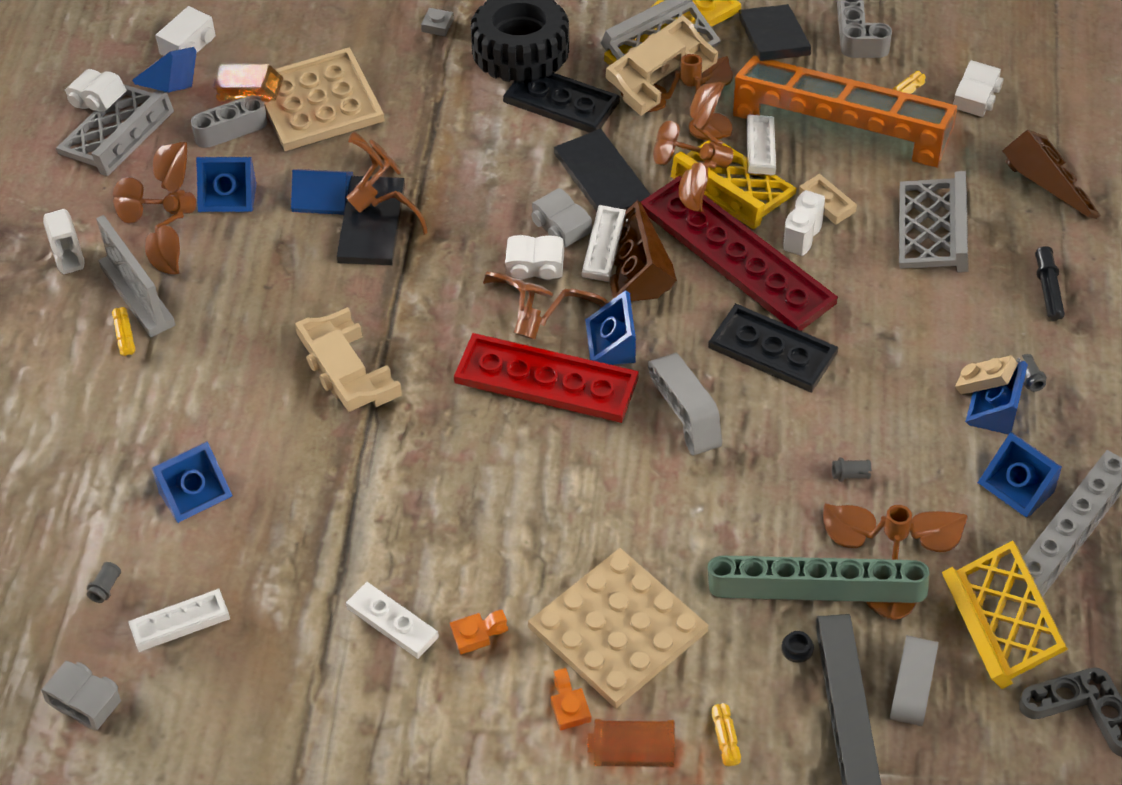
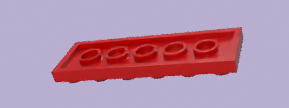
M472 333L454 374L455 384L619 423L623 422L639 379V371L476 333Z

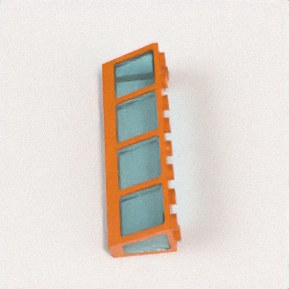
M754 55L735 77L733 116L747 119L749 114L760 115L761 104L912 141L915 142L912 161L938 168L955 124L958 106L775 60L760 61L758 56Z

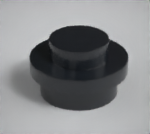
M794 631L783 639L781 651L789 661L801 663L811 658L814 644L806 633Z

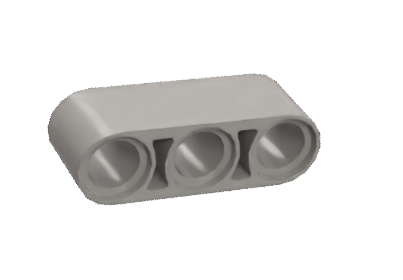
M257 95L247 96L200 112L191 119L195 143L202 148L212 147L261 130L268 123L264 100Z
M906 635L890 719L923 726L939 642Z

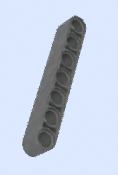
M850 614L817 616V640L842 785H881Z

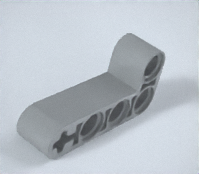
M837 0L841 52L851 58H881L887 56L892 36L891 27L885 23H865L863 0Z
M676 352L648 361V370L654 385L683 423L684 438L691 455L694 456L721 447L720 417L716 403L679 354Z

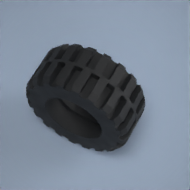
M487 0L483 6L476 10L471 19L473 59L483 72L488 73L495 79L499 77L506 82L516 80L517 83H524L526 80H531L532 82L539 80L540 77H549L552 71L557 72L568 58V16L559 4L557 5L554 0Z

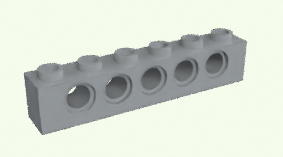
M1109 450L1105 451L1023 557L1042 597L1122 494V458ZM1019 568V571H1018L1017 574L1023 575L1022 572H1021V570H1020V568ZM1015 579L1010 594L1023 598L1028 587L1027 583Z

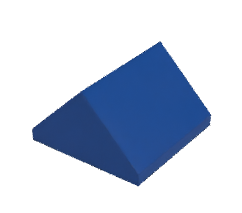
M194 47L170 51L132 81L135 85L168 93L190 88L193 84L197 51Z
M196 157L198 212L253 211L257 182L252 157Z
M310 169L292 170L291 211L344 215L347 201L346 196L348 195L351 176H354L353 172Z
M625 290L585 320L590 360L610 365L636 363V335L630 293Z
M1025 361L1018 363L1008 385L973 392L965 422L970 426L1009 435L1012 432L1028 364Z
M1010 432L977 483L1028 518L1055 492L1062 466Z
M208 441L152 467L159 494L177 523L233 496Z

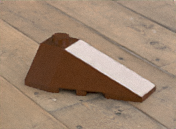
M1027 129L1002 150L1007 157L1005 162L1012 171H1018L1085 216L1094 219L1101 216L1087 194L1080 187L1074 186L1077 180L1076 177L1062 166L1066 162L1045 135Z
M637 200L626 210L618 244L619 252L614 260V265L617 266L616 274L612 275L610 279L613 299L625 290L630 293L631 301L658 299L664 292L669 291L677 281L673 264L642 203Z

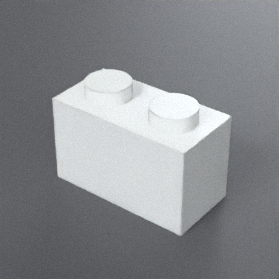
M188 6L155 36L159 53L164 56L170 51L194 47L198 52L207 43L211 42L216 35L212 17Z

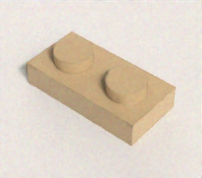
M821 174L816 175L799 186V194L807 190L825 197L823 215L835 225L856 212L857 204Z
M1010 355L980 363L968 364L962 369L955 387L962 395L1008 385L1018 363Z

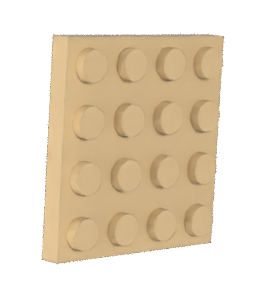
M350 47L252 76L254 87L258 95L264 100L266 113L284 151L385 121L384 113Z
M621 548L617 549L528 620V628L615 709L708 632L709 626Z

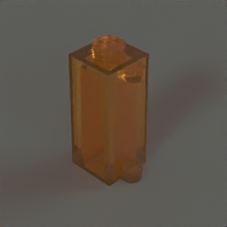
M221 64L213 88L217 91L216 99L218 101H225L226 99L238 100L251 95L260 96L263 102L276 101L284 77L269 64Z
M595 719L594 733H588L587 753H594V766L674 767L675 721H603Z

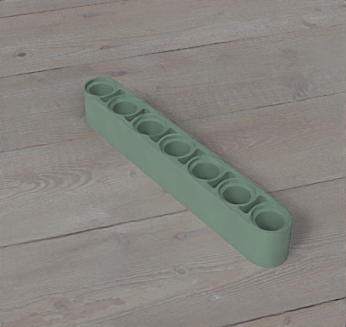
M717 556L708 563L709 591L714 596L721 598L916 603L923 601L928 595L929 568L925 563L917 560Z

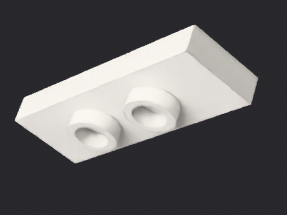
M749 114L747 117L748 173L775 175L776 151L773 116Z
M598 206L582 269V277L609 282L625 219V209Z
M368 582L346 602L348 610L417 659L439 638L437 630Z
M216 589L130 620L128 623L137 649L141 652L229 620L230 616L220 589Z

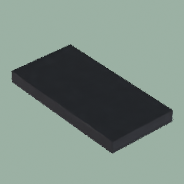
M789 4L739 10V19L760 61L811 55V45Z
M552 72L549 77H540L539 80L532 82L531 80H526L524 83H517L515 80L503 95V102L591 133L602 128L619 104L620 95Z
M602 129L554 147L555 156L596 212L599 205L627 210L637 200L641 202L651 195Z
M351 176L348 194L356 188L364 176ZM379 177L372 185L379 192L375 197L379 198L394 191H399L404 195L405 178ZM390 198L380 202L375 207L371 203L359 213L347 199L336 256L337 263L393 265L402 203L395 198Z
M736 303L708 342L709 349L811 393L838 353V347L796 330L793 327Z

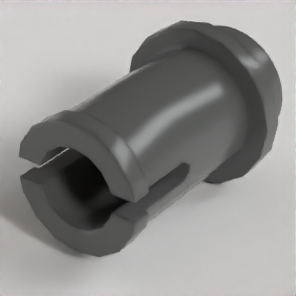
M1031 354L1022 355L1024 361L1028 364L1023 383L1025 388L1033 392L1043 389L1047 379L1045 373L1039 370ZM1017 358V363L1022 362L1020 358Z
M839 457L838 461L832 462L833 479H838L839 482H843L844 479L871 478V473H868V471H872L870 460L844 461L842 457Z
M111 562L103 563L95 580L87 585L88 591L86 594L89 599L96 603H103L104 600L110 598V590L117 577L121 574V569L116 564Z

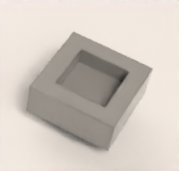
M429 8L421 23L422 32L446 36L454 20L453 12Z

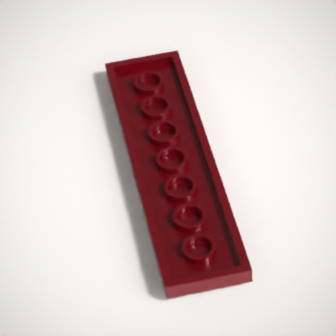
M681 176L676 177L641 201L651 220L784 324L802 331L837 304L838 296L706 195L703 196L702 212L687 208L679 197Z

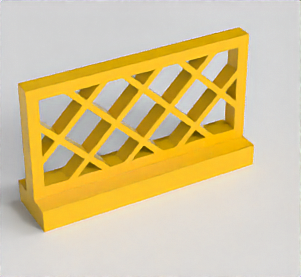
M708 140V141L704 142L703 144H701V145L698 146V147H699V148H702V146H703L705 143H710V142H712V141ZM732 148V162L739 163L742 166H729L725 169L717 166L715 169L708 167V180L704 195L754 230L761 225L762 217L796 194L797 188L777 175L748 173L747 157ZM680 151L674 155L670 177L673 179L678 176L682 177L685 171L692 170L694 163L704 161L701 159L700 153L691 151L685 154ZM718 174H725L726 178H723ZM730 174L744 175L745 179L731 178ZM749 175H758L761 178H763V180L750 179ZM739 187H746L747 191H744ZM751 187L765 188L766 192L752 191ZM770 188H779L784 192H771ZM760 200H767L768 203L764 204Z
M1013 540L958 570L952 566L942 572L991 679L1001 689L1012 685L1014 677L1068 650ZM1012 553L1015 561L1011 571L998 569L1000 559ZM1019 568H1020V570H1021V572H1022L1023 575L1017 574L1018 571H1019ZM978 570L987 571L982 587L971 584L968 576ZM994 574L1008 577L1003 592L989 589ZM1015 579L1024 581L1028 585L1023 598L1010 594ZM987 594L1000 598L995 613L985 611L982 607ZM1007 600L1021 603L1015 619L1002 615ZM1028 605L1039 608L1041 611L1037 624L1022 621ZM999 620L1013 624L1007 640L996 637L995 631ZM1045 621H1046V623H1047V625H1048L1049 628L1043 627L1044 624H1045ZM1020 626L1034 630L1028 646L1014 642ZM1041 632L1053 635L1057 643L1046 650L1036 648ZM1012 647L1026 651L1023 661L1011 667L1008 657Z

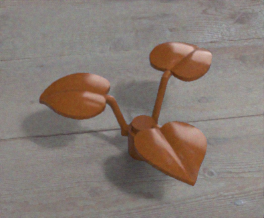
M696 54L684 55L681 58V71L677 70L675 72V78L668 92L660 85H653L661 92V101L648 112L658 111L666 107V100L671 98L679 79L686 86H695L696 92L700 85L722 82L725 83L724 87L729 85L733 80V72L728 56L717 59V63L702 73V58ZM713 113L709 124L704 128L716 139L727 138L732 134L730 120L719 113ZM695 119L691 120L689 132L698 139L709 140L694 127Z
M722 82L701 86L695 93L690 109V115L695 119L694 127L712 142L705 143L702 148L678 142L680 126L674 121H666L657 132L653 150L655 163L663 166L672 159L675 146L700 153V157L704 162L694 163L692 170L685 171L679 185L681 202L687 208L697 212H702V200L708 180V167L715 169L717 166L725 169L729 167L733 159L732 148L722 145L723 141L716 139L704 129L713 116L725 85Z
M353 132L348 142L364 149L370 156L372 166L356 188L346 196L348 201L361 213L371 203L375 207L380 202L395 198L408 206L417 215L423 233L426 235L427 225L422 213L402 193L394 191L379 198L375 197L379 192L372 185L385 170L391 166L398 175L401 174V170L379 144L371 139L369 140L371 148L361 135ZM379 165L381 167L379 171L368 181L370 176L373 174V172Z
M187 142L164 145L154 155V176L157 180L162 181L161 187L171 192L164 199H143V184L131 177L119 180L113 190V203L116 213L126 223H136L140 220L143 214L142 204H163L167 212L174 214L156 225L155 233L148 234L145 240V252L149 262L157 270L173 275L180 274L178 266L180 243L176 231L167 225L176 219L183 218V214L193 213L196 209L195 196L191 192L179 190L185 178Z
M487 271L483 284L508 283L519 290L518 320L513 333L534 340L540 325L545 326L549 316L566 296L585 299L601 307L609 303L605 298L595 293L565 288L543 317H540L541 311L532 308L534 295L537 293L552 298L553 293L549 290L497 272ZM525 291H528V302L527 306L524 307Z
M826 503L823 507L825 529L830 538L843 547L859 548L864 544L866 537L873 539L884 527L886 536L891 541H894L892 560H898L900 541L907 538L909 532L912 538H920L921 545L927 550L947 552L954 549L961 540L968 518L965 514L945 511L922 512L912 518V512L909 508L903 505H893L887 510L886 517L882 516L880 523L876 526L877 523L874 515L865 508L853 505L836 506ZM866 602L873 611L891 620L906 617L916 606V603Z

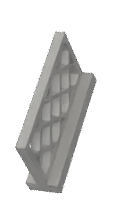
M665 0L607 29L602 38L601 45L606 51L611 50L618 60L626 55L621 52L620 46L624 44L632 47L639 46L642 43L639 42L641 35L656 34L660 31L661 25L672 23L676 20L674 18L677 17L678 19L688 11L695 18L693 25L697 32L706 34L711 40L707 43L714 48L720 44L721 40L692 0Z
M124 85L127 91L106 111L95 110L56 147L58 154L96 166L100 174L109 176L174 112L167 92L156 90L154 93ZM125 95L132 96V98L121 100ZM130 106L134 107L133 109L120 112V109ZM116 111L115 114L104 116L108 112ZM117 121L116 125L109 126L106 128L103 127V125ZM99 126L98 130L86 133L89 129ZM100 138V141L87 144L89 140ZM82 143V146L70 148L75 144Z
M966 171L955 172V178L900 182V269L957 266V272H969ZM950 188V191L943 197L934 193L937 189ZM918 190L921 194L912 199L906 195V191ZM927 197L935 201L929 208L920 204ZM941 206L949 211L942 218L934 213ZM913 208L921 212L915 219L906 215ZM927 217L936 222L928 229L920 224ZM941 227L949 231L943 238L934 234ZM913 228L922 233L914 240L906 235ZM927 238L935 242L928 250L920 245ZM943 247L950 252V256L938 257L934 253ZM913 249L921 253L917 258L905 259V255Z
M104 215L96 218L107 254L106 257L98 260L100 267L151 338L176 326L173 316L158 297L154 283Z

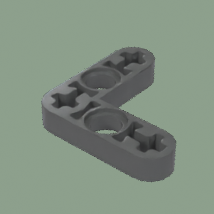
M1096 667L1088 668L1031 685L1024 689L1019 701V708L1023 715L1030 719H1041L1087 705L1109 748L1113 753L1122 757V741L1118 740L1120 734H1122V727L1121 729L1118 728L1122 724V698L1106 671ZM1090 680H1093L1095 684H1101L1099 691L1095 685L1089 686ZM1061 687L1068 688L1073 692L1074 697L1067 700L1062 699L1058 696L1056 690ZM1030 698H1033L1035 702L1042 701L1040 707H1037L1035 703L1029 704ZM1112 706L1118 711L1119 716L1108 718L1101 712V708Z

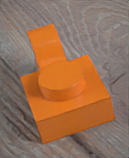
M503 610L492 612L484 620H482L480 613L449 623L460 655L490 645L489 636L502 634L509 630Z
M566 668L553 671L555 676L554 684L558 695L551 696V705L560 731L590 723L592 716L582 688L572 690Z

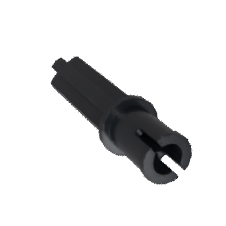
M1043 246L1035 252L1038 265L1036 275L1041 280L1047 316L1051 321H1057L1058 319H1063L1065 315L1057 277L1059 275V268L1055 265L1053 249Z

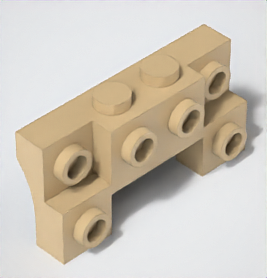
M682 15L656 34H651L646 41L637 47L631 48L626 55L606 68V79L624 94L623 101L642 116L661 101V92L653 85L681 66V58L684 55H699L702 58L703 73L717 63L718 51L707 43L697 32L692 22Z
M348 307L328 316L320 318L307 317L295 323L297 335L310 353L306 356L310 368L313 371L317 370L319 372V378L326 391L331 390L335 398L341 400L348 412L370 402H373L375 407H378L402 396L401 384L398 380L393 381L390 368L387 365L366 374L365 366L349 344L362 338V332L359 323L354 324L352 321L351 312Z

